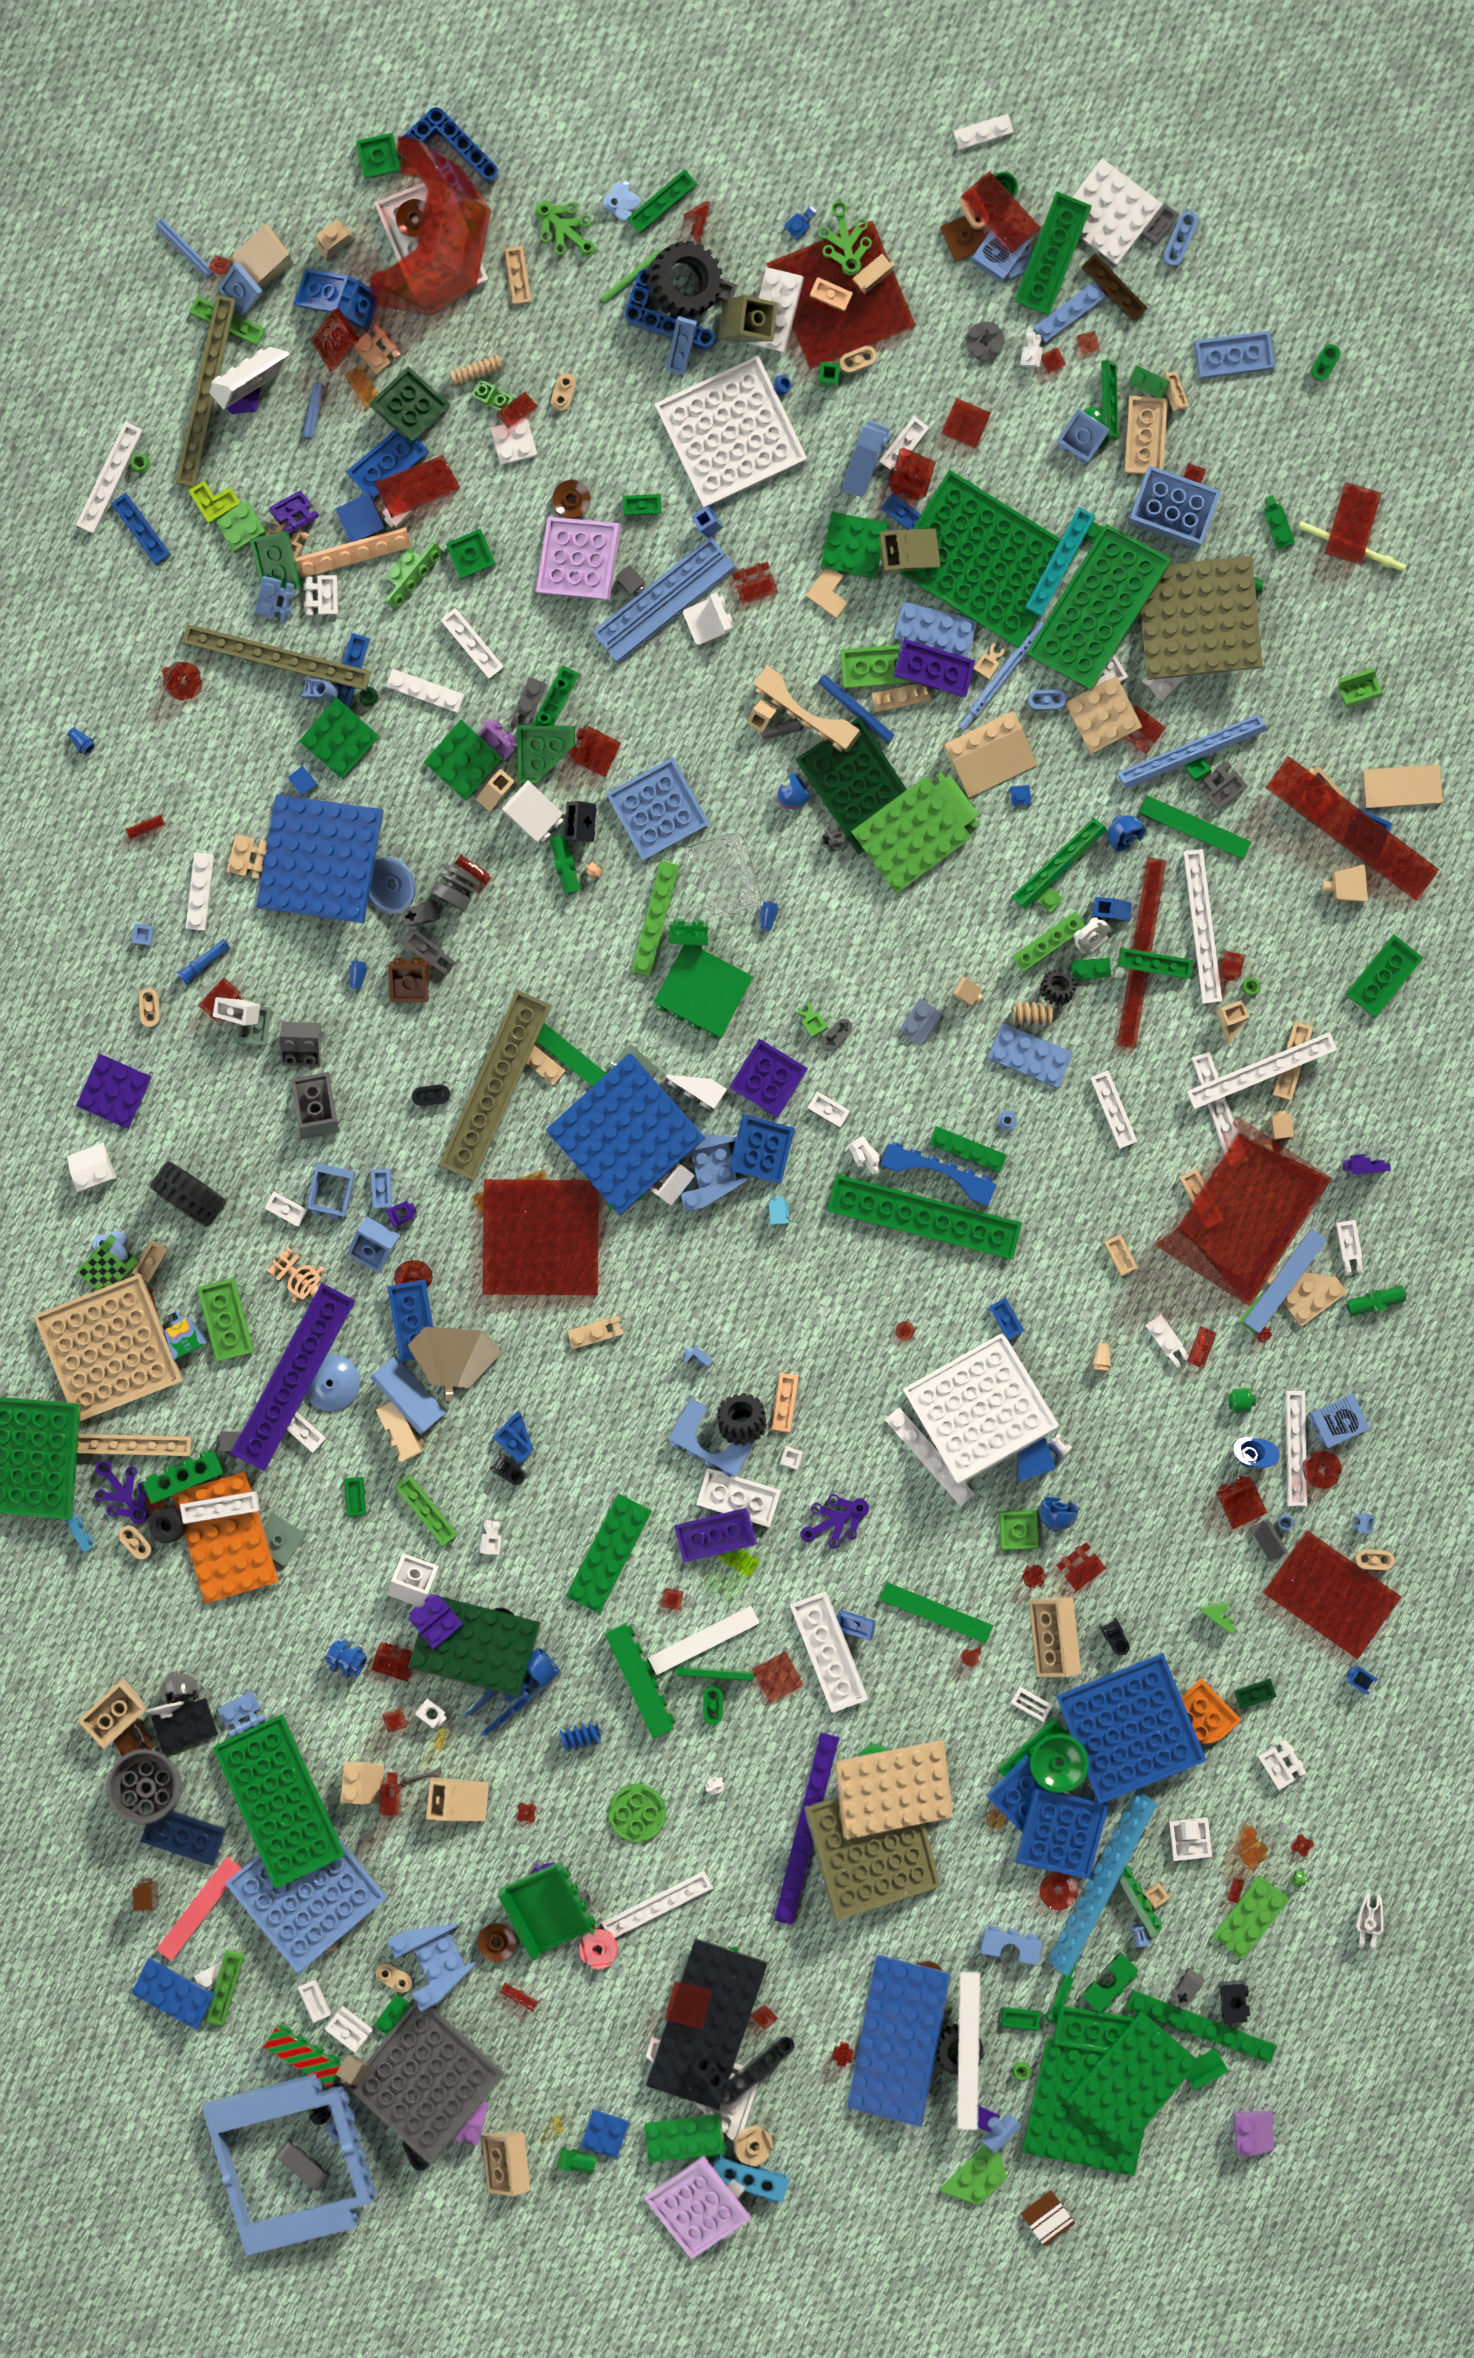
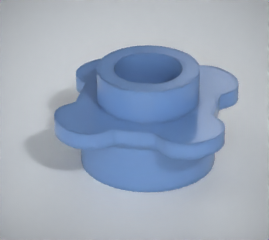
M335 2120L331 2125L325 2127V2131L331 2135L332 2141L337 2142L340 2137L338 2132L335 2131L337 2128Z

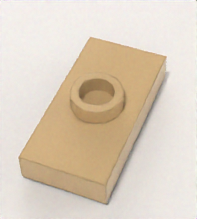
M1168 372L1160 375L1171 381L1166 391V396L1169 398L1173 411L1189 408L1177 372Z
M1121 1234L1103 1242L1120 1277L1138 1268Z

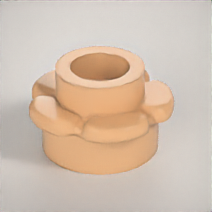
M591 862L589 866L586 865L588 868L586 872L594 879L596 877L601 878L600 875L604 872L594 862Z

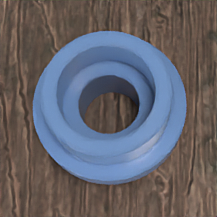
M1004 1111L998 1117V1125L1004 1130H1011L1017 1124V1117L1011 1111ZM1005 1117H1009L1011 1119L1010 1124H1006L1004 1122Z

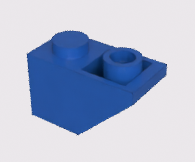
M1095 897L1093 899L1092 918L1130 922L1132 902Z

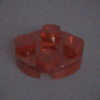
M176 661L167 670L163 686L166 688L167 693L177 700L192 699L199 693L202 687L200 670L191 663ZM186 676V684L180 685V679Z
M1323 1450L1311 1453L1302 1464L1304 1477L1314 1488L1328 1489L1333 1487L1338 1482L1339 1474L1342 1471L1341 1462L1338 1457L1333 1453ZM1320 1465L1326 1467L1324 1470L1325 1474L1323 1475L1319 1473Z

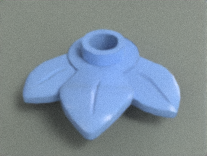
M620 182L604 198L603 204L608 212L614 213L622 221H627V218L632 214L630 210L636 208L640 204L641 199L636 194L629 192L628 182ZM612 199L616 201L615 206L611 204Z
M121 1232L110 1233L116 1240L108 1250L121 1261L127 1260V1251L122 1245L128 1240V1236ZM102 1234L95 1237L93 1240L94 1250L99 1247L101 1240L105 1241L108 1237L107 1235Z

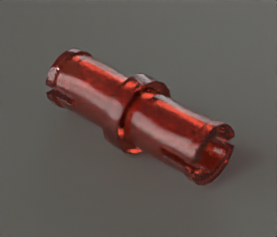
M161 814L146 821L143 819L141 823L125 828L131 840L139 835L149 834L150 831L165 826V822Z
M462 854L454 863L485 885L488 884L493 876L479 867L477 862L473 863Z
M506 1982L499 1992L513 2000L514 2004H520L531 2010V2012L534 2011L539 2002L526 1995L522 1989L519 1991Z

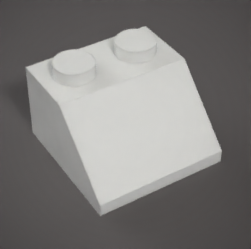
M104 1143L67 1156L70 1174L77 1192H83L117 1179Z
M678 1163L650 1190L669 1205H672L695 1175Z
M403 1553L392 1577L387 1595L422 1607L425 1605L424 1601L429 1595L439 1566Z

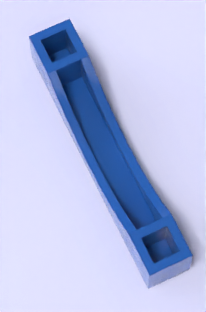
M894 1141L892 1144L888 1143L880 1166L896 1172L912 1168H928L939 1171L956 1181L970 1200L989 1206L996 1184L992 1183L994 1179L984 1175L982 1178L976 1177V1172L965 1169L963 1172L958 1170L955 1164L947 1162L945 1165L939 1163L940 1159L929 1155L926 1158L921 1156L922 1152L912 1148L910 1151L903 1149L904 1145Z

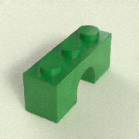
M1121 1951L1107 1965L1114 1973L1113 1982L1108 1986H1102L1093 1980L1081 1993L1082 1997L1099 2013L1102 2010L1106 2011L1112 2004L1111 2000L1115 1996H1120L1125 1990L1124 1986L1128 1982L1134 1981L1138 1976L1137 1972L1139 1969Z

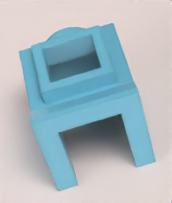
M772 1197L773 1201H769L770 1225L790 1223L786 1218L789 1217L788 1203H785L784 1197Z

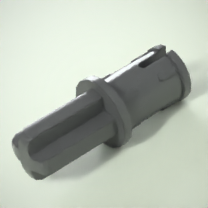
M798 719L782 724L779 722L778 725L767 727L762 733L763 738L769 739L781 735L784 737L785 734L799 732Z

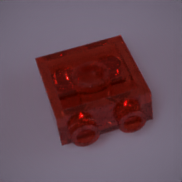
M902 447L899 449L895 466L891 468L886 486L890 487L891 492L895 494H907L909 500H921L927 495L936 461Z
M590 726L579 728L576 733L578 740L575 746L568 752V756H570L568 761L602 777H606L621 742Z
M1240 1476L1236 1479L1235 1483L1231 1485L1223 1484L1218 1488L1219 1491L1215 1492L1232 1529L1238 1528L1267 1513L1256 1485L1250 1476Z

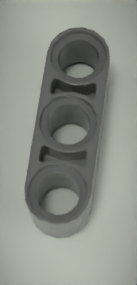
M287 2139L275 2153V2156L311 2188L318 2190L328 2179L330 2173L327 2170L324 2171L321 2168L322 2165L316 2160L310 2159L307 2153L298 2145L292 2144V2140Z

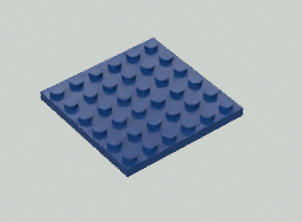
M276 794L256 907L364 924L384 810Z
M632 1053L625 1056L546 1129L548 1134L619 1215L627 1211L706 1139Z
M1164 1653L1055 1695L1071 1736L1077 1739L1086 1750L1089 1762L1087 1775L1099 1804L1207 1761Z

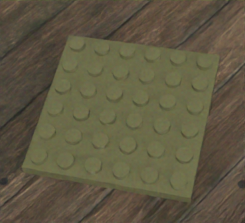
M1252 556L1170 564L1141 611L1147 680L1263 668Z
M839 1796L805 1807L835 1921L941 1886L924 1823L845 1839Z

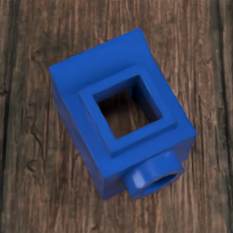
M1358 1665L1350 1667L1346 1673V1677H1348L1346 1681L1367 1695L1370 1693L1367 1690L1372 1682H1377L1378 1680ZM1358 1672L1365 1676L1361 1684L1354 1681Z

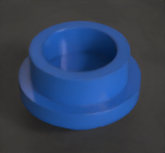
M783 375L775 377L773 381L775 392L779 395L788 393L791 389L790 379Z

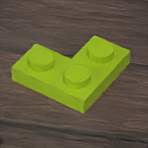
M205 481L188 490L209 524L241 504L231 487L215 497Z

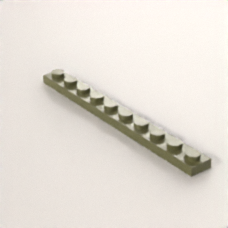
M221 295L216 296L176 478L177 484L194 487L197 483L215 401L209 390L212 386L211 382L221 374L237 301L234 298Z
M187 624L182 641L186 645L367 691L371 671L189 624Z

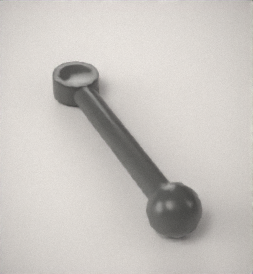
M436 1768L428 1773L412 1777L405 1776L402 1781L404 1784H408L412 1780L431 1775L439 1776L442 1771L440 1768Z

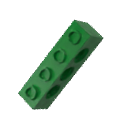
M205 1451L199 1454L201 1457L193 1461L191 1457L182 1461V1466L178 1468L172 1465L163 1469L165 1473L157 1476V1473L147 1476V1481L143 1482L151 1504L223 1474L224 1471L216 1452ZM198 1463H204L206 1466V1471L203 1474H199L195 1469ZM184 1470L188 1473L186 1481L178 1479L179 1471ZM162 1478L169 1479V1488L163 1489L160 1486Z

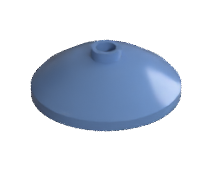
M381 857L376 859L369 902L376 909L384 913L395 914L404 911L412 904L416 894V883L412 872L402 861L396 858Z
M327 1354L305 1395L312 1405L323 1411L332 1412L346 1408L355 1400L360 1389V1376L357 1368L349 1359L341 1355ZM331 1379L333 1381L332 1387L327 1386V1380Z

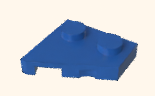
M519 1410L492 1437L520 1464L534 1450Z

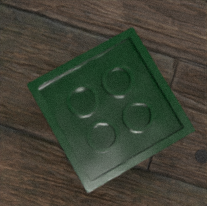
M409 366L369 404L378 415L411 444L441 417L451 405Z

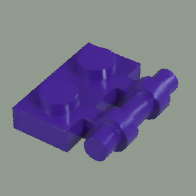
M301 490L269 507V512L279 525L285 522L288 523V526L284 528V531H288V534L298 532L301 527L306 524L310 525L314 523L315 519L319 518L317 511L312 513L308 511L312 504ZM301 514L303 518L296 521L294 517Z

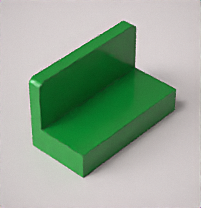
M1213 2048L1197 2057L1200 2062L1188 2075V2078L1194 2089L1197 2090L1229 2071L1216 2048Z

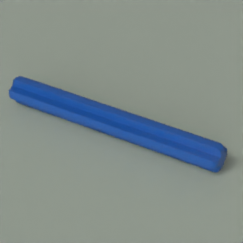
M826 674L819 678V685L855 716L860 717L862 722L885 742L889 743L894 738L893 732Z

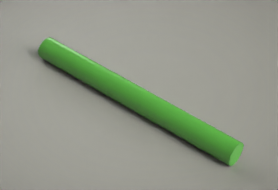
M661 250L654 253L601 297V300L606 304L634 281L640 270L650 268L652 260L657 257L656 255Z

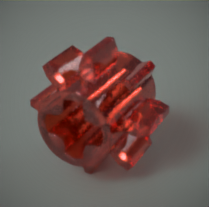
M1033 1564L1032 1567L1026 1566L1021 1578L1024 1579L1026 1586L1035 1589L1037 1585L1042 1587L1047 1575L1044 1574V1569L1041 1566Z
M840 2042L839 2046H834L832 2060L837 2061V2066L846 2067V2063H852L854 2049L849 2048V2043Z

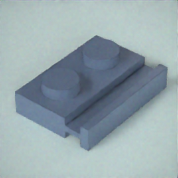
M920 998L899 1031L922 1046L943 1013Z

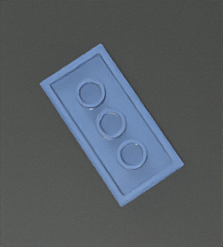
M1270 331L1194 341L1199 379L1275 369Z
M396 1356L370 1376L371 1380L420 1435L446 1413Z

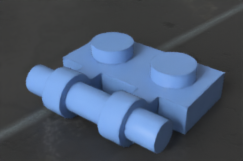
M263 576L255 614L274 619L276 612H279L281 614L280 621L287 622L288 615L291 614V599L294 598L295 593L293 592L294 584L287 583L286 589L281 588L282 580ZM279 596L284 597L283 605L278 604Z
M253 1691L218 1708L225 1725L233 1723L235 1726L234 1729L229 1731L232 1738L267 1720L264 1713L256 1716L254 1712L261 1707ZM249 1715L250 1720L241 1724L239 1719Z

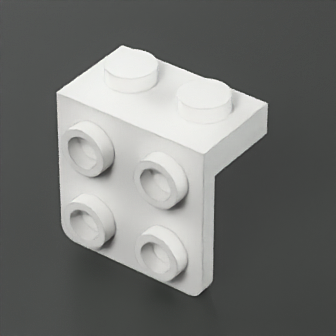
M717 592L710 595V599L683 611L687 625L697 645L732 632L731 625L734 624L730 613L726 615L724 610L726 603L722 596H718Z

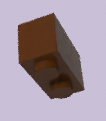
M142 1878L140 1882L135 1884L132 1888L134 1911L154 1910L159 1904L157 1881H152V1878Z

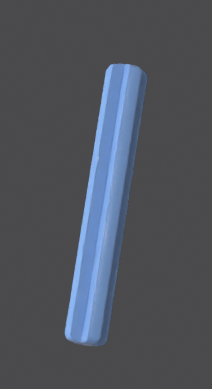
M160 219L155 224L159 231L207 279L214 274L213 269L164 219Z

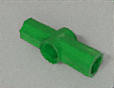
M564 835L549 839L554 855V864L557 874L560 876L565 895L581 891L573 857L570 854L567 840H564Z
M1402 1285L1383 1291L1381 1289L1376 1292L1366 1293L1365 1296L1349 1299L1346 1301V1306L1350 1317L1366 1312H1376L1386 1309L1387 1306L1407 1301L1406 1293Z

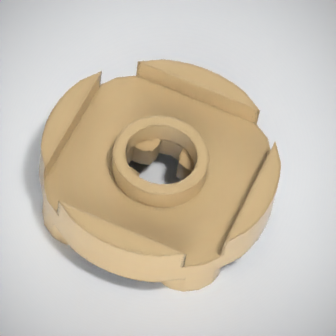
M758 2125L743 2129L735 2136L733 2141L736 2157L742 2163L751 2166H758L764 2163L770 2156V2148L773 2146L771 2136ZM757 2142V2144L755 2145L756 2149L752 2150L751 2148H749L751 2143Z

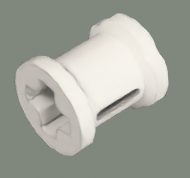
M1059 1433L1048 1442V1446L1058 1454L1059 1459L1072 1448L1071 1445H1067L1060 1438Z

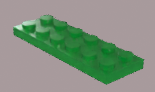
M1056 191L1013 302L1048 316L1050 315L1092 205Z
M619 1493L617 1494L566 1597L600 1614L652 1512L651 1509Z

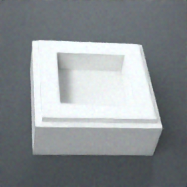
M785 1446L780 1465L798 1470L803 1451Z

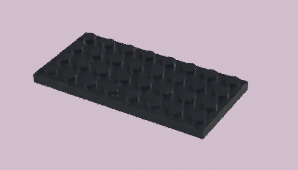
M694 1938L646 2082L647 2087L716 2110L720 2109L721 2104L715 2100L693 2072L691 2063L696 2057L706 2056L711 2059L727 2081L730 2079L768 1965L767 1961ZM700 2060L698 2068L703 2071L706 2064L703 2060ZM713 2075L710 2078V2083L712 2086H715L718 2079Z

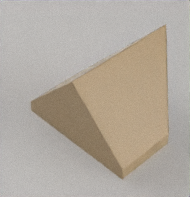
M1243 1000L1215 1010L1228 1045L1245 1019L1249 1018Z

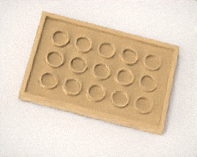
M942 1740L835 1761L845 1839L953 1817L945 1745Z

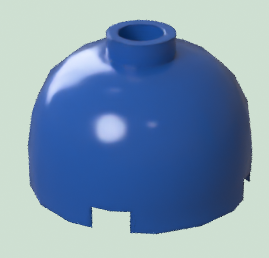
M1119 815L1112 820L1108 828L1107 837L1112 848L1116 849L1117 852H1121L1132 847L1129 844L1134 840L1139 839L1141 841L1145 837L1147 830L1137 817Z
M1045 1497L1044 1501H1041L1039 1508L1041 1521L1053 1532L1070 1528L1074 1524L1079 1511L1073 1502L1070 1501L1069 1504L1058 1502L1061 1498Z

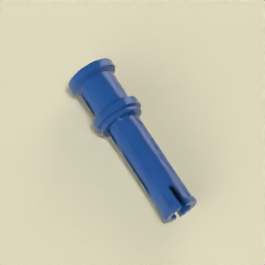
M222 939L196 961L191 960L186 968L176 973L186 985H189V981L197 975H201L202 970L230 949V946Z

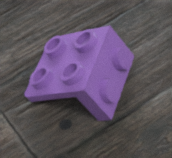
M484 720L482 723L485 726L478 734L504 757L502 762L505 763L517 749V738L510 732H504L502 730L503 725L497 720Z

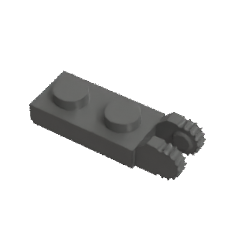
M532 677L528 678L510 727L515 728L517 726L520 715L527 717L523 725L530 724L547 686L546 683Z
M413 929L402 943L419 957L423 958L424 961H429V965L436 967L445 975L448 974V971L437 963L442 957L453 966L456 963L444 954L445 952L416 929Z

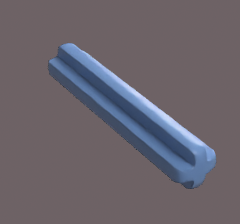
M320 382L313 383L303 436L308 439H313L324 389V385Z

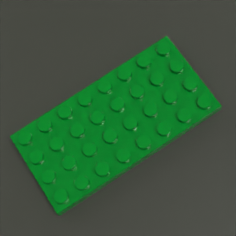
M1106 524L1026 652L1027 656L1092 691L1172 563V559Z
M284 1714L213 1747L275 1889L346 1856Z

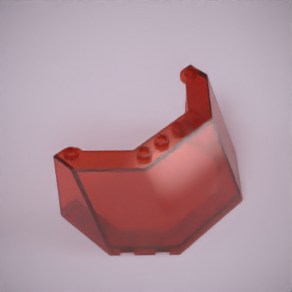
M398 136L396 149L398 154L403 157L401 175L421 179L428 189L416 250L385 271L379 270L374 272L369 288L376 306L433 316L443 307L450 305L468 290H472L477 286L491 210L460 165L418 139Z

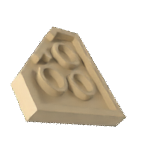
M1278 1271L1276 1274H1274L1272 1277L1266 1280L1269 1283V1285L1272 1283V1281L1275 1279V1277L1280 1271ZM1304 1272L1283 1300V1304L1300 1327H1302L1348 1292L1337 1277Z

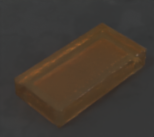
M358 365L344 374L364 408H366L378 395V392L362 366Z

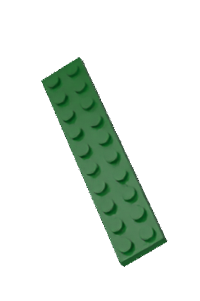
M836 1174L827 1212L1011 1260L1014 1257L1022 1222L838 1174Z

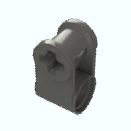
M435 900L409 907L402 914L404 923L410 927L441 919ZM409 913L416 915L414 921L406 919L409 917Z
M1190 1968L1185 1970L1186 1974L1184 1977L1181 1976L1172 1992L1173 2001L1180 2007L1188 2006L1205 1982L1203 1977ZM1179 1994H1181V1995L1184 1994L1185 1999H1184V2000H1183V1999H1180V2000H1179L1178 1995H1179Z

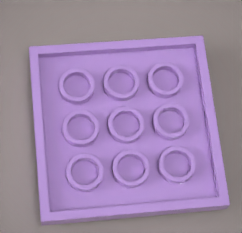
M548 517L536 592L538 594L610 600L621 524Z
M704 2156L644 2197L645 2201L691 2260L747 2223L751 2218Z

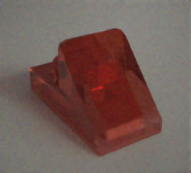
M705 201L683 214L684 220L697 223H693L691 230L694 242L701 243L710 210L709 201Z

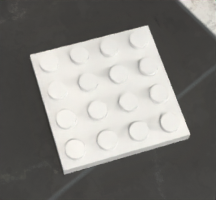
M1103 159L1099 161L1072 197L1092 205L1080 239L1116 266L1163 205Z

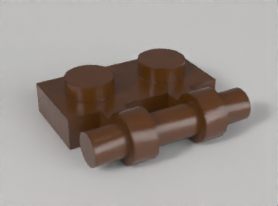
M139 1718L113 1740L122 1757L129 1752L141 1750L140 1745L142 1744L148 1750L154 1747L151 1741L152 1737L150 1734H147L142 1725L144 1723ZM136 1729L141 1738L136 1740L131 1730Z

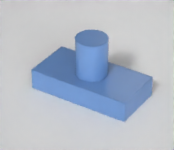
M1009 2114L1001 2121L993 2117L988 2121L991 2131L981 2142L993 2153H996L1022 2125Z

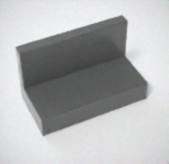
M1265 1518L1250 1527L1251 1532L1269 1561L1282 1554L1286 1555L1289 1553L1268 1519Z

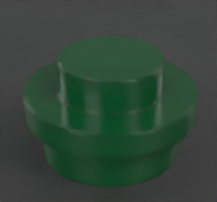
M367 687V691L361 690L359 693L360 702L365 706H373L378 701L377 691L372 687Z

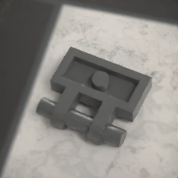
M1228 762L1216 767V771L1202 779V782L1197 785L1201 791L1206 787L1211 790L1205 796L1216 810H1219L1248 787L1237 772L1231 776L1227 773L1232 768ZM1221 776L1224 781L1216 787L1213 782Z

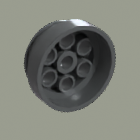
M148 1749L135 1750L121 1757L112 1767L106 1783L107 1798L115 1813L124 1820L138 1825L155 1824L168 1817L178 1805L182 1793L181 1775L176 1765L165 1755ZM151 1764V1772L149 1774H145V1766ZM167 1773V1782L161 1783V1776ZM134 1775L135 1782L129 1785L127 1782L128 1777ZM151 1784V1791L145 1794V1785ZM163 1793H167V1794H168V1799H167V1801L164 1802V1803H161V1801H160L161 1795H162ZM134 1794V1802L132 1804H128V1796ZM147 1803H150L151 1810L145 1813L143 1808Z

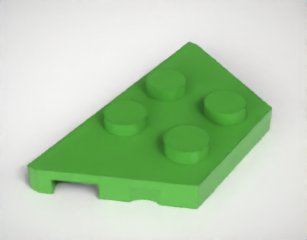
M983 2145L940 2187V2190L949 2195L980 2205L1007 2179L999 2150L993 2153Z

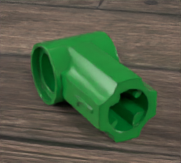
M561 2147L556 2167L564 2171L576 2170L593 2174L597 2157L578 2153L575 2149L567 2150L566 2147Z

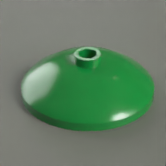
M1052 1734L1040 1740L1034 1747L1030 1759V1767L1035 1780L1042 1787L1052 1792H1067L1076 1788L1084 1780L1089 1765L1088 1756L1082 1744L1074 1737L1066 1734ZM1057 1758L1062 1759V1763L1060 1765L1055 1764V1760Z

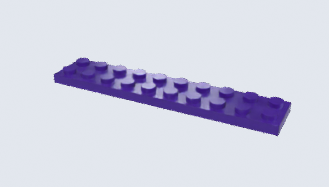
M322 1282L320 1283L230 1454L263 1471L266 1470L356 1300Z

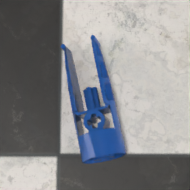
M538 1647L532 1653L526 1676L531 1677L529 1679L530 1683H525L524 1680L521 1691L525 1695L481 1733L482 1736L489 1735L491 1731L512 1717L561 1674L558 1666L544 1650ZM539 1682L541 1685L534 1692L531 1693L527 1689L535 1687ZM489 1690L469 1712H465V1715L470 1716L476 1713L499 1692ZM502 1694L509 1703L516 1698L515 1696Z

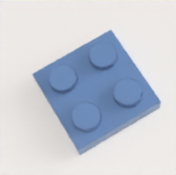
M239 262L233 264L218 286L219 291L225 297L237 300L235 310L241 317L248 314L263 292Z

